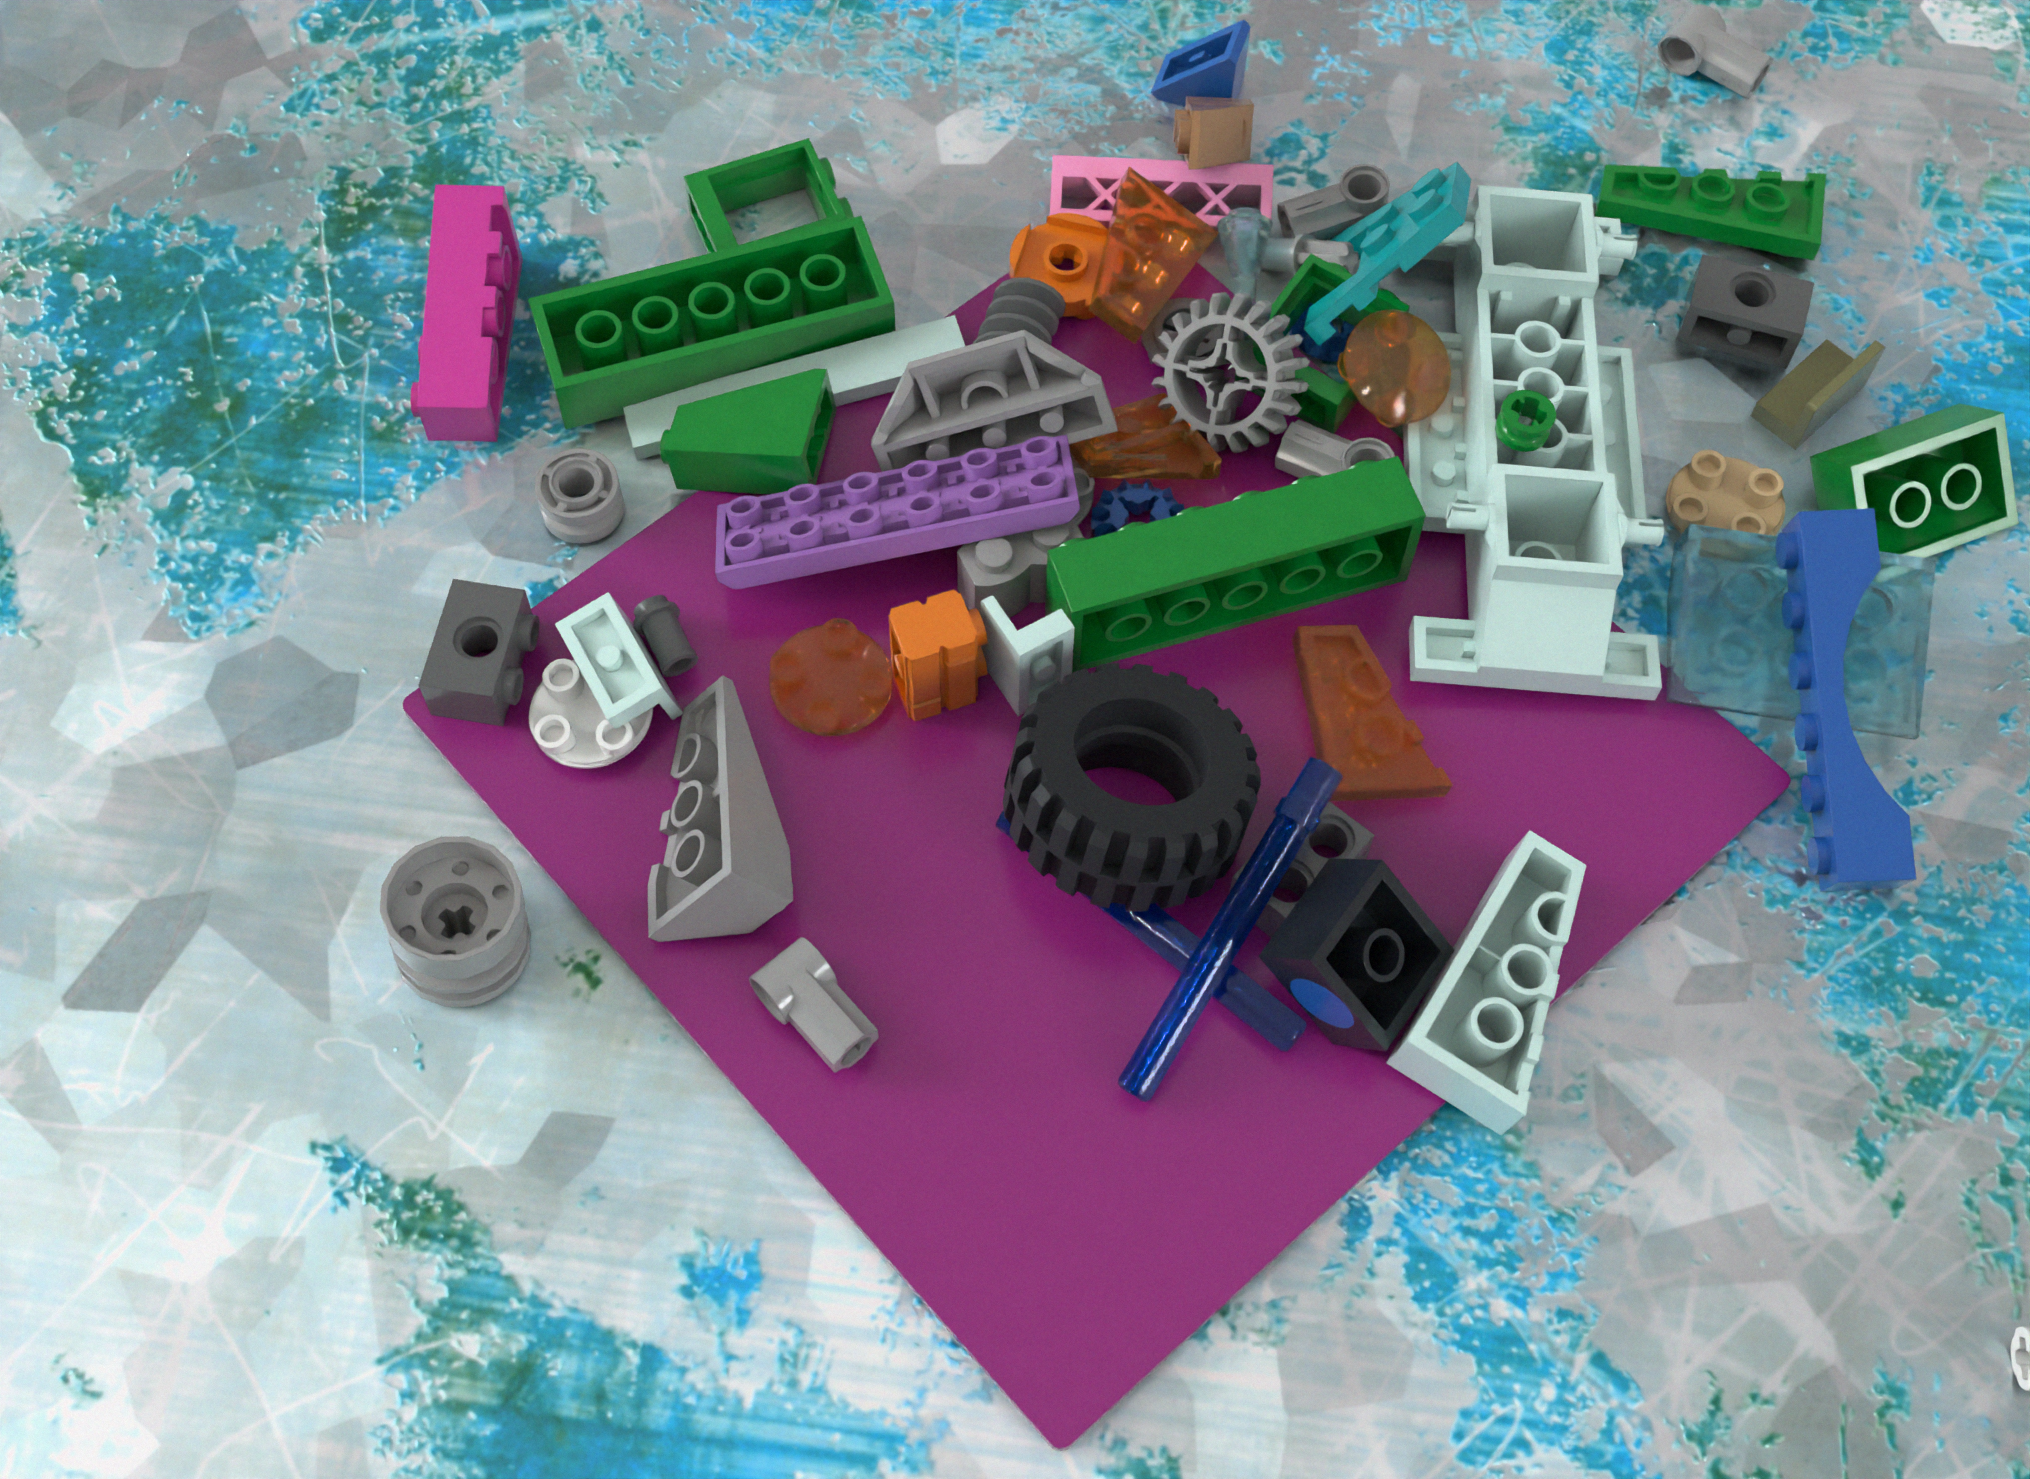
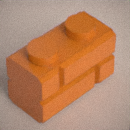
M954 589L927 597L926 604H922L917 600L891 608L888 617L892 677L908 718L918 721L941 714L942 707L953 710L976 703L978 677L985 676L988 673L985 657L981 649L982 645L988 643V639L978 609L967 610L961 593Z

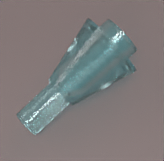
M1241 207L1231 210L1228 216L1220 219L1217 223V229L1231 278L1234 279V296L1237 293L1250 294L1253 306L1256 304V279L1261 271L1273 222L1255 208Z

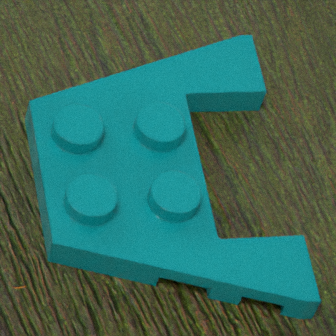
M1458 162L1442 171L1439 168L1431 170L1420 178L1411 190L1328 240L1350 242L1353 244V249L1358 253L1360 263L1356 274L1309 307L1304 330L1318 346L1336 332L1330 325L1333 319L1352 306L1360 312L1377 297L1379 283L1382 279L1399 267L1406 273L1465 222L1471 178Z

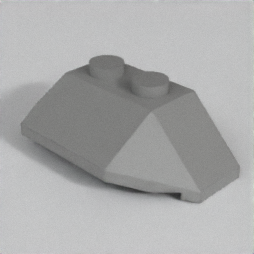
M1021 330L909 362L871 439V447L883 472L906 467L908 464L918 460L938 461L962 456L978 448L997 449L1021 444L1037 436L1056 437L1067 434L1068 442L1072 444L1116 432L1118 429L1101 376L1028 331Z

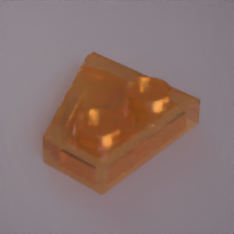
M1165 392L1112 408L1118 431L1069 444L1071 455L1090 478L1213 480L1220 477L1222 463L1220 456L1197 430L1190 429L1191 425L1183 420L1171 425L1177 414L1173 406L1164 410L1158 408L1161 400L1168 397Z

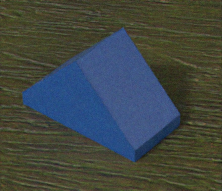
M1242 20L1166 54L1151 94L1157 100L1185 107L1186 96L1237 99L1244 81L1251 26L1245 20Z

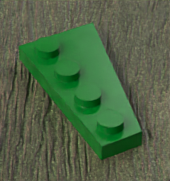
M1605 164L1600 180L1595 216L1620 219V223H1631L1665 230L1672 234H1685L1719 241L1726 245H1739L1773 252L1785 257L1793 256L1814 261L1821 245L1826 174L1807 173L1804 181L1782 180L1781 172L1758 171L1755 179L1728 178L1726 169H1704L1703 173L1695 177L1681 176L1675 167Z

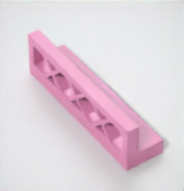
M1053 155L1050 215L1057 213L1081 214L1099 221L1105 227L1270 234L1274 165L1231 163L1196 170L1188 169L1186 161ZM1062 196L1097 198L1085 209L1061 208ZM1114 198L1153 201L1140 212L1126 211ZM1170 201L1208 204L1196 214H1181ZM1105 204H1106V205L1109 207V209H1110V210H1099V209L1102 208ZM1226 204L1260 205L1259 217L1236 216ZM1161 207L1166 213H1157L1155 211ZM1215 209H1216V210L1219 212V214H1220V215H1209V214H1211Z

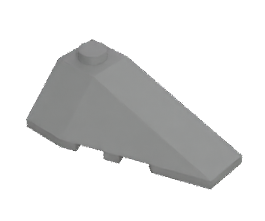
M722 675L683 709L670 773L675 779L680 781L678 793L671 810L662 813L659 832L669 836L664 863H658L651 867L648 882L649 938L658 942L752 933L793 901L790 849L733 680Z

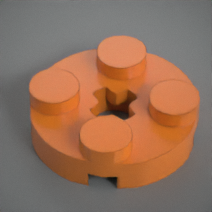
M1075 213L1047 216L1046 224L1038 225L1031 230L1030 223L1021 229L1011 245L1010 278H1031L1055 288L1063 296L1066 303L1064 317L1074 316L1085 320L1094 318L1100 313L1102 305L1113 297L1119 287L1122 271V251L1119 244L1117 243V246H1115L1114 242L1108 238V229L1099 221L1088 216ZM1064 258L1074 260L1075 269L1069 271L1059 270L1052 264L1060 265Z

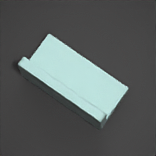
M609 592L555 624L605 717L615 729L657 704L662 706L672 720L683 714L643 640L635 631L632 621Z
M991 595L980 601L981 617L988 643L982 645L981 649L985 657L988 673L1017 716L1025 713L1029 705L1036 702L1038 694L1047 686L1057 681L1062 684L1064 676L1072 673L1075 627L1063 610L1059 609L1017 631L995 597Z

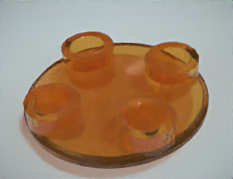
M1400 310L1378 311L1361 320L1350 333L1345 350L1339 355L1337 362L1338 372L1344 380L1348 381L1351 390L1359 402L1374 414L1383 426L1389 428L1419 422L1431 416L1444 402L1451 382L1450 361L1440 337L1425 321L1413 314Z
M833 618L824 625L813 626L796 633L773 654L770 660L769 687L775 706L791 724L811 734L843 736L857 732L878 718L890 699L893 675L886 654L877 642L865 633L857 630L850 620L844 618Z

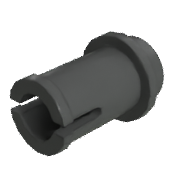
M655 595L640 602L633 611L636 617L633 621V627L638 634L645 635L660 664L663 675L665 677H673L690 670L698 662V656L695 650L691 648L686 634L677 619L680 615L678 605L668 601L664 595Z

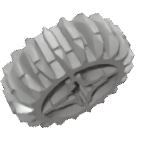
M1226 292L1215 293L1211 297L1210 304L1205 299L1192 301L1190 304L1191 315L1186 312L1176 313L1171 319L1177 332H1162L1161 336L1158 337L1169 352L1156 354L1151 360L1157 366L1165 368V376L1154 378L1151 385L1159 389L1166 387L1168 397L1161 400L1158 408L1163 411L1175 408L1177 411L1170 427L1180 430L1191 425L1188 442L1199 444L1207 439L1209 450L1213 452L1222 451L1229 445L1233 453H1240L1248 449L1249 442L1255 447L1269 443V432L1280 434L1287 429L1288 426L1283 415L1292 416L1299 413L1301 406L1290 395L1291 393L1307 391L1309 385L1303 379L1295 378V370L1307 367L1310 361L1306 357H1293L1292 348L1299 346L1302 343L1303 337L1299 334L1286 337L1283 335V331L1287 328L1290 318L1282 314L1270 319L1272 311L1271 302L1261 300L1252 306L1251 295L1248 293H1237L1232 300ZM1225 324L1223 338L1217 339L1212 355L1196 357L1198 347L1206 335L1217 326ZM1253 339L1260 347L1267 367L1261 365L1255 359ZM1232 363L1228 369L1235 368L1237 376L1246 377L1247 379L1228 383L1231 377L1225 378L1224 370L1212 367ZM1195 380L1204 386L1207 393V403L1201 398ZM1259 388L1265 389L1263 399L1254 412L1244 420H1235L1236 408L1243 406L1246 392Z

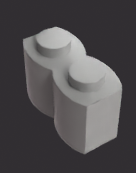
M1072 519L1070 522L1062 525L964 544L957 551L958 591L961 593L967 609L977 608L981 615L980 601L993 595L1008 618L1022 611L1029 602H1045L1048 550L1058 548L1068 540L1084 538L1075 520Z

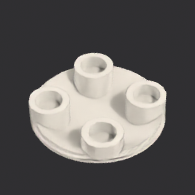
M557 659L544 669L543 681L537 688L531 701L529 724L537 745L552 760L572 768H599L622 759L642 741L652 720L653 707L615 729L605 717L575 660Z

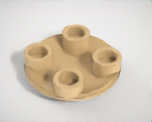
M1702 450L1694 454L1691 463L1680 469L1672 478L1666 492V509L1675 528L1694 544L1721 553L1747 552L1765 545L1780 530L1785 517V501L1782 494L1784 482L1782 477L1772 469L1759 468L1741 459L1724 457L1714 450Z

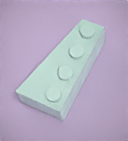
M1530 830L1505 858L1453 947L1455 951L1432 983L1386 1062L1499 1135H1503L1526 1116L1531 1092H1528L1534 1066L1540 1059L1545 1038L1542 1035L1549 1004L1555 997L1560 977L1557 972L1563 946L1569 939L1586 869L1584 863Z

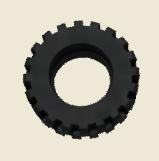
M1119 663L1101 664L1096 667L1094 673H1089L1084 668L1064 676L1062 684L1057 681L1041 691L1037 696L1036 702L1028 706L1021 719L1004 783V816L1011 824L1009 832L1016 846L1021 852L1030 850L1027 861L1043 877L1048 873L1057 879L1055 884L1057 888L1071 896H1074L1076 891L1092 897L1090 904L1107 909L1111 903L1125 904L1126 911H1148L1150 904L1158 903L1160 909L1184 904L1187 895L1192 899L1200 897L1212 889L1215 880L1224 877L1234 862L1257 804V794L1261 786V770L1256 762L1257 752L1248 733L1240 734L1243 725L1230 708L1222 710L1217 705L1219 700L1215 694L1203 686L1199 690L1186 684L1187 677L1170 671L1169 676L1153 672V666L1137 663L1133 665L1132 669H1120ZM1115 767L1139 772L1161 784L1177 802L1165 805H1141L1119 799L1098 787L1085 774V771L1096 768Z

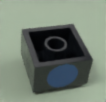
M1329 858L1258 957L1332 1044L1386 1051L1455 950L1383 860Z

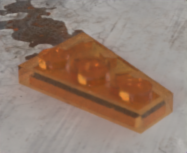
M1129 166L1120 180L1089 311L1135 344L1204 255L1219 232Z
M1298 626L1292 637V643L1325 798L1332 802L1445 797L1453 784L1442 767L1435 769L1421 745L1425 739L1413 719L1409 721L1405 719L1389 692L1393 686L1358 626Z

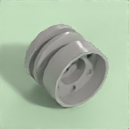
M469 836L439 837L414 846L393 864L381 887L380 914L401 977L417 995L444 1007H473L499 997L519 979L530 957L531 932L525 911L522 886L512 862L495 846Z

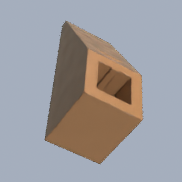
M1186 96L1185 110L1175 109L1173 143H1175V148H1177V154L1184 155L1188 169L1197 170L1250 160L1254 103L1251 99Z

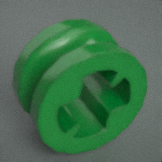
M1517 390L1509 394L1502 403L1501 411L1495 423L1497 437L1504 445L1513 450L1521 452L1535 451L1543 447L1548 440L1550 430L1555 423L1556 410L1553 403L1541 393L1532 390ZM1520 416L1532 419L1531 426L1518 422Z

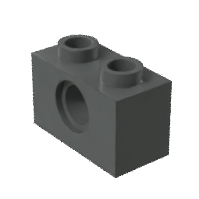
M1703 254L1688 289L1676 340L1787 369L1804 333L1814 282Z
M458 579L452 580L419 682V688L431 715L498 726L504 725L509 705H516L522 694L524 675L521 665L525 652H532L535 649L539 636V617L533 615L525 590ZM494 650L484 657H474L481 651Z

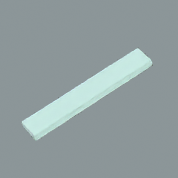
M954 315L732 374L624 407L625 418L636 458L640 460L660 454L662 434L666 429L670 430L679 405L815 368L827 369L836 407L893 392L896 390L909 362L965 346L956 317Z

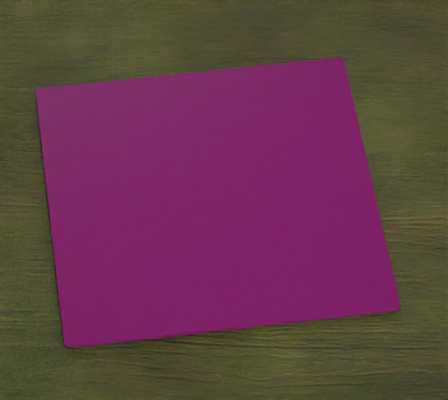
M1114 198L1126 211L1139 212L1125 199ZM1105 204V205H1104L1102 208H1100L1099 210H1110V209H1109V207ZM1106 227L1108 229V238L1114 242L1115 246L1118 243L1122 251V271L1119 287L1113 297L1102 305L1100 313L1094 318L1087 320L1078 319L1074 316H1062L1059 318L1057 332L1051 337L1052 347L1101 376L1118 429L1116 432L1069 444L1070 453L1083 463L1093 475L1095 481L1092 507L1085 519L1078 525L1083 537L1086 539L1094 538L1091 528L1092 508L1100 500L1103 489L1111 491L1117 488L1123 479L1129 484H1142L1149 478L1154 487L1162 490L1170 487L1174 499L1179 504H1184V509L1193 506L1210 507L1232 501L1245 492H1265L1291 485L1294 481L1298 480L1299 477L1275 468V457L1286 430L1280 434L1269 432V443L1263 446L1255 447L1249 442L1246 451L1233 453L1229 445L1219 452L1209 450L1207 439L1199 444L1188 442L1191 425L1180 430L1170 427L1177 411L1175 408L1165 411L1158 408L1161 400L1168 397L1166 387L1155 388L1151 383L1154 378L1165 376V368L1159 367L1156 364H1150L1148 352L1145 347L1141 346L1142 326L1145 318L1156 306L1171 299L1196 298L1205 299L1210 303L1211 297L1215 293L1226 292L1231 300L1235 294L1160 229ZM1064 258L1060 265L1052 264L1059 270L1069 271L1075 269L1074 260ZM1009 272L946 316L955 315L965 346L973 344L977 339L980 325L985 320L986 311L992 303L995 289L1003 281L1011 279ZM1296 347L1292 348L1294 358L1306 357L1310 361L1308 366L1330 377ZM1232 363L1217 367V369L1224 370L1225 378L1231 377L1228 383L1235 380V368L1228 369ZM1195 380L1201 398L1207 403V393L1204 386ZM1248 390L1243 400V406L1236 408L1235 420L1247 418L1254 412L1263 398ZM895 391L837 406V412L816 485L844 480L859 472H882L871 447V439ZM1358 401L1334 434L1352 442L1359 438L1370 437L1379 439L1390 446L1394 455L1399 457L1404 467L1403 439ZM1283 415L1288 427L1291 422L1295 423L1297 420L1306 422L1295 415ZM697 491L531 608L533 615L539 617L538 641L532 652H525L521 665L524 675L522 694L516 705H509L503 726L431 715L420 688L409 694L403 701V709L411 722L1040 1436L1056 1451H1065L1074 1445L1447 1102L1386 1063L1425 995L1386 1051L1334 1045L1258 957L1271 937L1227 904L1232 877L1313 789L1374 834L1367 859H1378L1385 862L1452 947L1455 946L1505 858L1529 830L1586 865L1569 939L1563 946L1557 972L1560 977L1555 997L1549 1004L1550 1008L1785 793L1791 782L1789 774L1661 663L1662 688L1655 700L1410 681L1409 627L1413 616L1469 620L1465 534L1421 531L1406 581L1111 662L1119 663L1120 669H1132L1136 663L1153 666V672L1169 676L1170 671L1187 677L1186 684L1197 690L1203 686L1215 694L1219 700L1217 705L1222 710L1230 708L1242 723L1243 727L1240 734L1248 733L1257 752L1256 762L1261 770V786L1257 794L1258 801L1234 862L1226 875L1216 879L1213 888L1200 897L1191 899L1187 895L1184 904L1160 909L1158 903L1150 904L1148 911H1126L1125 904L1111 903L1108 909L1090 904L1092 897L1076 891L1074 896L1069 895L1057 888L1055 885L1057 879L1048 873L1043 877L1027 861L1030 850L1021 852L1016 846L1009 832L1011 824L1005 818L1003 809L1004 783L1024 714L1017 716L989 673L978 677L976 703L953 710L942 707L941 714L918 721L908 718L892 677L888 615H890L891 608L917 600L922 604H926L927 597L953 589L959 593L957 551L964 544L743 589H732L718 582L715 574L717 505L729 503L741 496L760 497L770 494ZM1151 510L1148 512L1144 511L1140 515H1135L1129 511L1128 524L1134 522L1149 523ZM607 592L611 594L632 623L636 618L633 613L635 607L649 597L664 595L668 601L678 605L680 615L677 619L686 634L691 648L695 650L698 656V662L690 670L678 676L665 677L645 635H639L682 711L722 675L733 680L790 849L793 901L752 933L664 942L653 940L648 935V882L651 867L658 863H664L669 838L668 835L659 832L662 813L671 810L680 783L670 773L682 715L672 720L662 706L657 704L653 707L649 729L638 746L622 759L599 768L580 769L562 765L548 757L533 738L529 724V710L533 696L543 681L544 669L557 659L574 660L555 624ZM1029 602L1022 611L1009 618L1017 631L1046 617L1045 602ZM1612 621L1610 632L1625 633ZM494 650L481 651L474 657H484ZM1096 667L1089 668L1087 670L1089 673H1094ZM1115 767L1096 768L1085 771V774L1098 787L1119 799L1141 805H1165L1177 802L1161 784L1139 772ZM1326 845L1311 847L1321 857L1334 858L1339 856L1333 848ZM1278 888L1271 891L1272 895L1282 902L1292 903L1300 899L1289 889ZM800 937L808 940L821 953L832 968L837 979V985L878 1030V1039L871 1045L866 1055L850 1068H843L836 1073L833 1072L790 1022L782 1024L768 1011L749 982L751 975Z

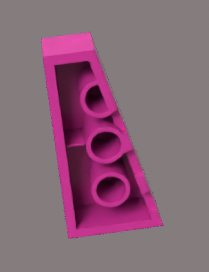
M435 184L423 335L420 336L418 344L419 382L412 384L410 395L412 414L414 417L421 418L428 440L497 442L523 263L504 186Z

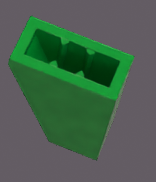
M815 368L679 405L671 428L663 432L660 443L662 462L665 465H669L676 488L680 490L775 494L788 491L800 484L816 485L837 412L827 369Z

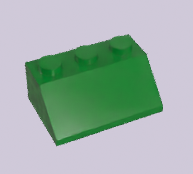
M1959 403L1809 456L1818 511L1874 508L1881 569L1877 575L2019 524L2004 412Z

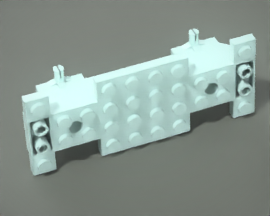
M1478 185L1474 198L1468 199L1465 222L1422 258L1453 262L1456 333L1405 329L1401 341L1404 469L1426 514L1422 531L1465 534L1469 620L1413 616L1409 627L1410 681L1655 700L1662 688L1657 635L1610 632L1616 590L1623 577L1621 549L1622 547L1642 549L1644 544L1660 546L1664 535V527H1662L1664 523L1662 519H1647L1632 348L1597 345L1593 297L1599 285V274L1618 276L1624 259L1633 260L1635 257L1637 236L1633 234L1621 235L1620 219L1594 217L1592 194ZM1517 390H1532L1541 393L1553 403L1556 410L1555 423L1550 430L1548 440L1543 447L1535 451L1521 452L1513 450L1501 442L1495 431L1496 419L1501 411L1503 401L1509 394ZM1520 416L1518 422L1531 426L1532 419Z

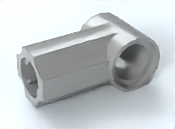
M1694 5L1688 8L1660 40L1657 47L1660 61L1671 72L1678 75H1690L1697 70L1748 99L1757 91L1774 60L1769 55L1727 33L1725 22L1720 14L1713 8L1705 5Z
M1354 165L1343 173L1340 183L1278 203L1277 216L1283 237L1295 239L1296 236L1302 233L1312 234L1316 240H1326L1334 237L1388 203L1390 187L1388 175L1374 165Z
M1297 420L1295 423L1291 422L1283 435L1281 445L1275 457V468L1299 478L1308 475L1321 477L1347 470L1352 465L1364 460H1375L1377 462L1395 457L1390 446L1379 439L1370 437L1359 438L1352 442Z
M800 937L749 977L751 987L768 1011L782 1024L790 1022L834 1073L854 1065L866 1055L868 1049L878 1039L876 1027L837 985L836 976L821 953L803 937Z

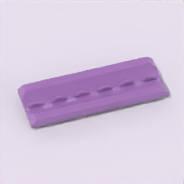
M1067 434L1056 437L1037 436L1021 444L997 449L978 448L962 456L938 461L918 460L903 468L878 473L859 472L844 480L819 485L800 484L785 492L760 497L741 496L729 503L717 505L715 562L717 580L732 589H743L1066 524L1080 510Z

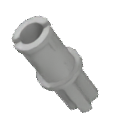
M1304 233L1296 236L1295 239L1259 236L1254 241L1251 249L1252 264L1257 271L1292 272L1293 275H1295L1310 253L1327 262H1334L1343 266L1350 274L1353 273L1354 264L1358 263L1359 256L1354 251L1353 244L1350 242L1316 240L1312 234Z

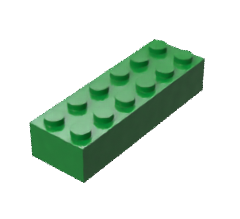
M862 216L528 298L565 430L625 415L624 407L721 377L896 331L894 300Z
M1398 456L1377 462L1375 460H1364L1352 465L1347 470L1321 477L1317 475L1304 476L1288 486L1265 492H1245L1232 501L1206 508L1201 506L1189 507L1173 517L1147 524L1144 522L1130 523L1120 528L1117 532L1091 539L1074 538L1062 543L1058 548L1048 550L1045 616L1062 609L1075 627L1072 673L1084 668H1093L1101 664L1111 663L1406 581L1426 514Z

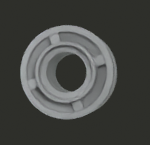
M584 448L568 449L550 457L541 466L536 475L535 493L544 523L548 530L559 539L578 544L595 542L609 535L619 525L624 514V499L616 468L603 454ZM587 494V495L582 496V497H579V498H573V497H575V496H577V495Z

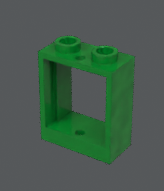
M809 138L684 176L689 213L707 253L740 246L724 213L800 189H805L819 220L748 243L854 217L847 198L842 197L838 199L834 191L836 189V181L827 157L818 158Z
M1310 253L1272 304L1270 319L1282 314L1290 318L1287 328L1283 331V335L1286 336L1310 303L1315 304L1353 275L1343 266L1334 262H1327ZM1378 288L1377 297L1360 312L1352 306L1340 314L1339 318L1376 338L1343 384L1310 366L1295 370V378L1303 379L1309 385L1307 391L1291 393L1290 395L1301 406L1299 413L1295 416L1315 427L1334 434L1402 341L1410 305L1400 301L1389 290ZM1253 339L1255 359L1261 365L1267 367L1265 357ZM1235 370L1234 382L1247 379L1246 377L1237 376ZM1260 388L1251 390V392L1262 398L1266 391Z

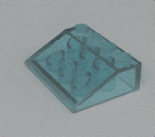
M1689 524L1674 543L1667 596V702L1794 722L1797 714L1801 713L1799 690L1791 688L1788 676L1789 657L1791 653L1795 652L1793 630L1785 628L1782 618V600L1784 594L1788 592L1786 569H1779L1776 560L1777 536ZM1879 551L1881 569L1864 592L1849 628L1844 653V696L1853 731L1916 740L1919 738L1936 560Z

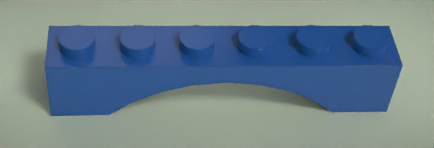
M1874 508L1801 511L1778 534L1776 539V560L1779 569H1786L1788 592L1784 594L1782 600V618L1785 628L1793 630L1795 652L1791 653L1789 657L1788 676L1791 688L1799 690L1801 713L1796 716L1794 732L1797 748L1799 751H1805L1808 775H1804L1802 779L1801 800L1805 812L1812 813L1814 837L1810 838L1807 849L1809 869L1812 875L1819 876L1820 892L1897 889L1916 880L1910 818L1885 791L1866 763L1851 729L1844 696V653L1850 624L1864 592L1881 569Z

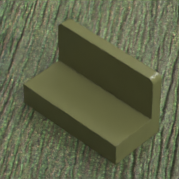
M1826 339L1756 403L1750 416L1796 450L1866 385L1886 347L1875 340L1857 358L1853 359Z

